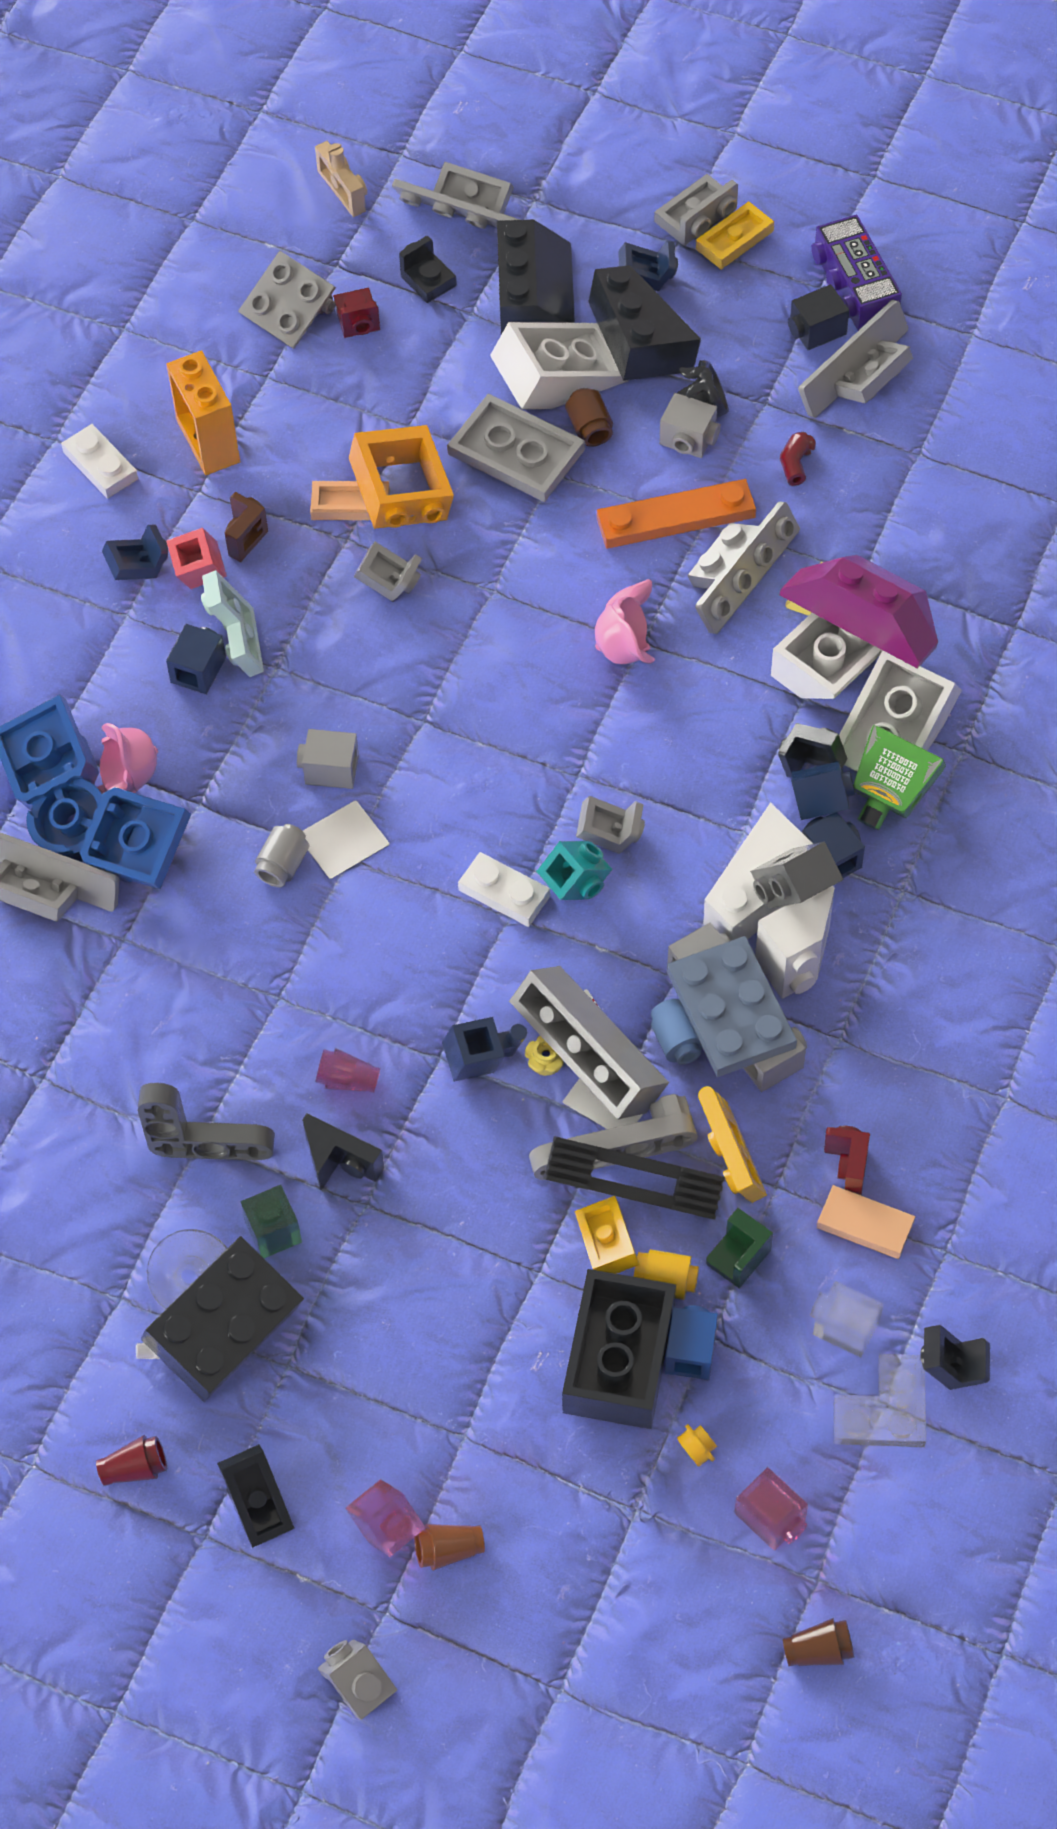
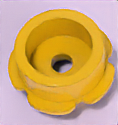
M689 1424L685 1425L687 1430L679 1435L677 1440L698 1467L709 1459L713 1462L715 1458L711 1451L718 1446L701 1425L694 1430Z

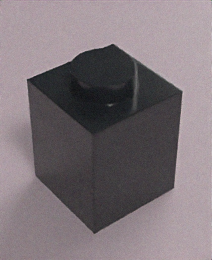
M830 284L792 300L788 326L793 337L799 338L806 349L811 350L847 334L849 309Z

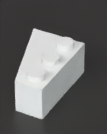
M771 802L705 898L703 924L706 925L711 922L719 934L725 933L731 941L746 936L747 939L758 931V920L784 907L768 909L767 904L763 903L754 891L753 882L755 880L750 871L792 848L813 844Z

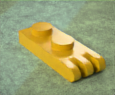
M703 1087L698 1093V1098L712 1129V1132L708 1134V1139L717 1156H723L728 1169L723 1171V1175L729 1188L734 1194L740 1193L751 1203L767 1196L728 1102L711 1087Z

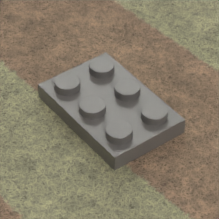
M490 394L486 395L447 445L448 455L543 502L548 499L585 450V440Z

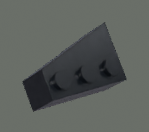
M630 265L595 269L588 303L623 381L679 374L681 367L691 368L695 366L701 338Z

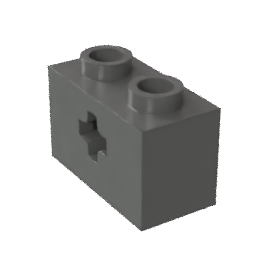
M825 841L792 848L750 871L755 880L753 882L754 891L758 898L767 904L768 909L802 903L843 880Z

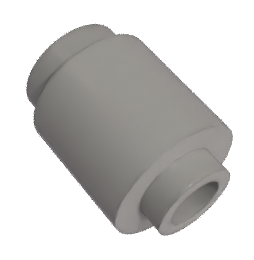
M291 824L273 827L255 860L257 865L254 870L255 875L263 882L279 888L283 887L286 881H291L310 847L305 839V833Z

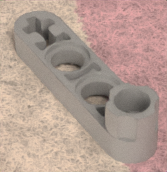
M671 1094L660 1097L658 1101L650 1104L649 1109L652 1119L567 1139L645 1158L685 1148L693 1144L697 1140L698 1135L686 1097ZM552 1142L536 1147L529 1154L532 1170L537 1179L546 1180L544 1175ZM595 1160L593 1164L594 1169L615 1165Z

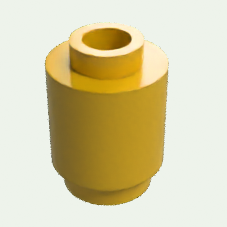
M652 1249L649 1250V1253L638 1252L637 1258L640 1265L635 1266L633 1277L676 1284L675 1299L685 1300L686 1292L695 1293L699 1266L691 1265L692 1256Z

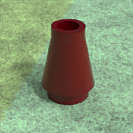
M142 1435L110 1455L96 1460V1467L103 1486H107L113 1483L157 1479L158 1473L167 1471V1461L159 1438L157 1436L147 1438L145 1435Z

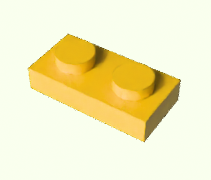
M748 201L697 238L696 250L722 270L774 231V221Z
M616 1196L575 1211L593 1270L617 1274L640 1265Z

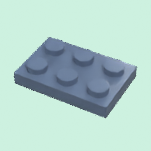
M746 936L667 964V974L717 1077L796 1049L797 1039Z

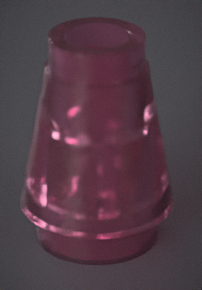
M335 1048L334 1051L324 1049L315 1082L325 1084L324 1089L369 1091L374 1093L381 1068L375 1067L340 1049Z

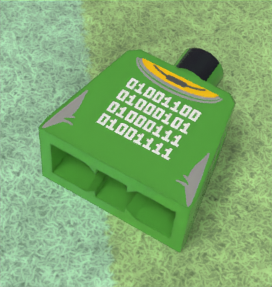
M873 725L853 784L855 793L867 799L857 819L865 825L879 830L889 810L907 818L946 767L944 759Z

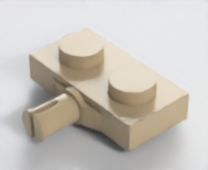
M328 141L316 145L315 153L318 173L352 217L366 212L364 197L367 195L366 185L360 175H354L349 169L348 162L343 154L344 148L338 143L330 144Z

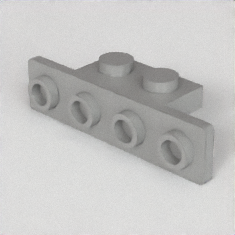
M448 162L443 164L434 191L398 179H394L392 187L400 195L399 199L402 202L415 207H419L421 203L433 206L432 210L448 218H452L454 214L466 217L465 221L478 228L485 229L487 224L497 227V221L520 220L504 214L514 188L511 183Z
M891 300L799 386L798 390L808 416L816 418L837 397L867 403L913 359L909 346L896 343L908 331V325L899 301Z
M778 502L759 526L729 523L687 575L693 587L708 589L696 603L695 608L709 633H719L800 531V527L786 502Z
M0 832V901L56 922L77 899L111 912L118 906L119 877L117 875Z

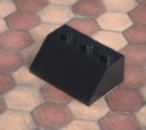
M534 219L497 221L501 335L508 322L575 323L571 243Z

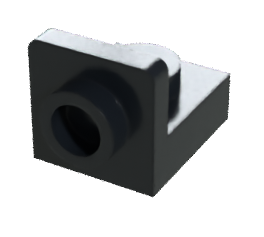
M429 236L410 243L399 253L401 278L426 303L431 302L457 286L456 275L434 254L433 240Z

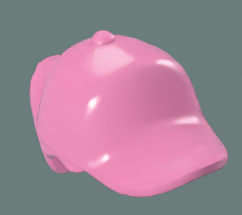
M650 579L616 593L608 601L605 610L597 620L595 626V648L615 664H629L639 660L651 664L655 661L654 657L646 653L650 649V645L646 642L647 623L640 606L650 596L652 590V581Z
M106 723L101 727L107 736L101 740L104 745L100 759V774L103 785L97 788L103 793L114 787L136 793L153 776L157 764L158 749L144 731L136 728H118L113 724Z

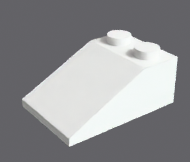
M508 322L490 354L521 409H553L566 404L570 395L578 389L588 388L600 392L628 382V380L623 381L598 323Z
M882 650L839 734L848 758L844 765L858 771L873 725L928 751L943 728L962 690L954 682L921 666L917 669Z

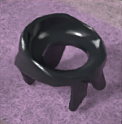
M700 360L697 367L680 368L679 372L685 378L696 380L678 391L677 394L717 406V418L729 412L720 380L709 361Z

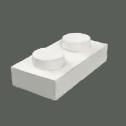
M90 424L61 443L64 454L107 499L138 480L137 470L93 424Z
M479 852L458 882L459 891L527 927L531 925L550 898L549 887Z

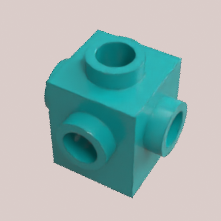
M559 841L536 872L560 900H585L595 897L603 889V881L613 869L603 859V852L592 842Z

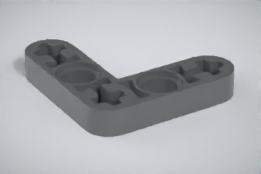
M148 1083L140 1087L137 1111L148 1149L155 1155L170 1158L265 1160L273 1155L275 1133L269 1127L257 1124L187 1122L177 1088L165 1083Z

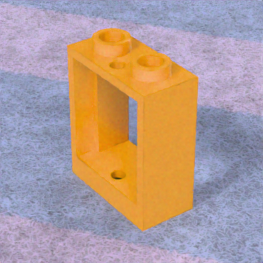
M201 350L166 363L177 423L205 476L240 463L232 406L203 351Z
M427 425L354 433L349 461L374 529L397 528L403 525L436 523L448 519L454 494ZM420 462L430 490L394 495L386 494L377 467Z

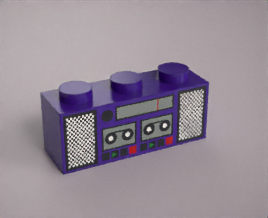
M857 214L816 227L815 243L811 245L814 261L817 265H822L828 285L831 284L848 307L849 318L852 319L858 331L891 300L899 301L901 305L902 293Z

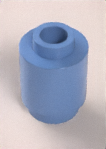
M669 999L654 1007L651 1011V1027L666 1059L669 1062H678L681 1065L695 1061L701 1055L703 1047L680 999Z

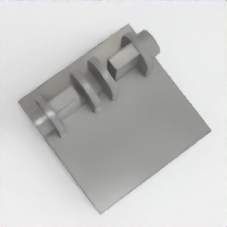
M279 250L238 312L294 349L318 313L330 314L334 310L336 305L331 294L336 287Z

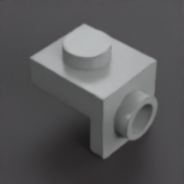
M375 541L369 547L354 577L393 602L403 591L409 594L418 582L421 574L416 569L422 558L415 554L407 562Z
M588 796L582 802L576 837L620 854L632 842L636 843L643 833L645 821L641 819L643 804L635 801L625 810Z
M355 1639L349 1643L347 1640H344L333 1646L324 1656L326 1661L318 1667L322 1676L332 1683L352 1713L359 1720L366 1717L397 1691V1688L368 1647Z

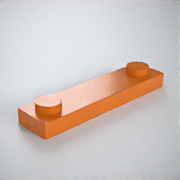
M746 479L597 509V521L606 549L756 518V507Z

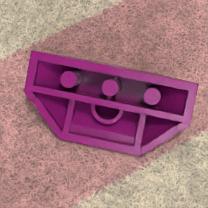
M859 555L841 557L801 568L780 590V596L917 669L937 647L938 639L926 591Z

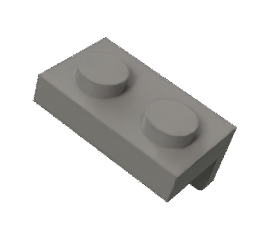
M706 174L654 212V222L685 246L696 237L706 233L719 220L728 217L735 211L738 203V184L730 180L722 186Z

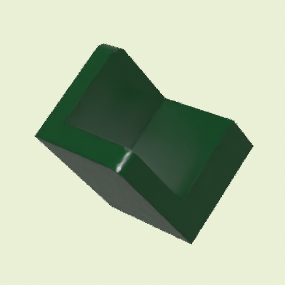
M737 1208L727 1219L726 1235L707 1256L706 1264L740 1288L771 1251L773 1232Z

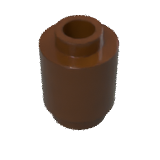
M588 388L574 391L567 400L565 409L577 436L585 440V445L590 447L607 442L613 435V421L600 392Z

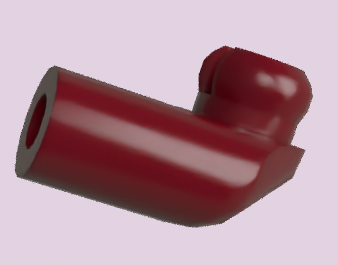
M804 431L793 434L780 454L783 471L788 484L791 486L800 485L806 480L800 460L803 455H810L811 450L816 448L814 437L807 435Z

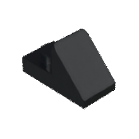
M306 1113L302 1121L320 1190L324 1188L338 1164L346 1173L355 1178L361 1179L364 1176L374 1182L378 1180L384 1170L381 1149Z
M260 1444L217 1463L227 1487L226 1491L252 1548L294 1529Z

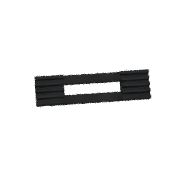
M556 1136L553 1138L544 1179L714 1220L716 1218L715 1212L718 1210L717 1204L721 1197L719 1196L720 1191L723 1188L722 1183L725 1180L723 1176ZM594 1161H604L675 1178L677 1181L674 1194L671 1196L592 1177Z

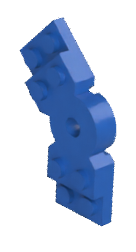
M60 694L1 725L0 760L15 798L31 810H28L26 823L33 841L41 848L79 862L83 861L87 865L115 874L119 877V880L128 883L134 881L161 889L191 813L185 808L114 787L104 793L94 785L99 770L88 742L79 733L67 700ZM75 814L72 822L66 825L68 818Z

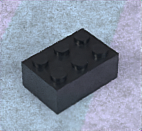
M240 1236L145 1329L141 1340L205 1402L299 1307L304 1298Z
M591 1269L587 1270L562 1392V1410L564 1414L652 1429L669 1340L673 1307H675L676 1284Z

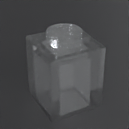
M834 1281L828 1295L820 1292L812 1307L810 1316L815 1318L813 1335L862 1358L881 1320L884 1304Z

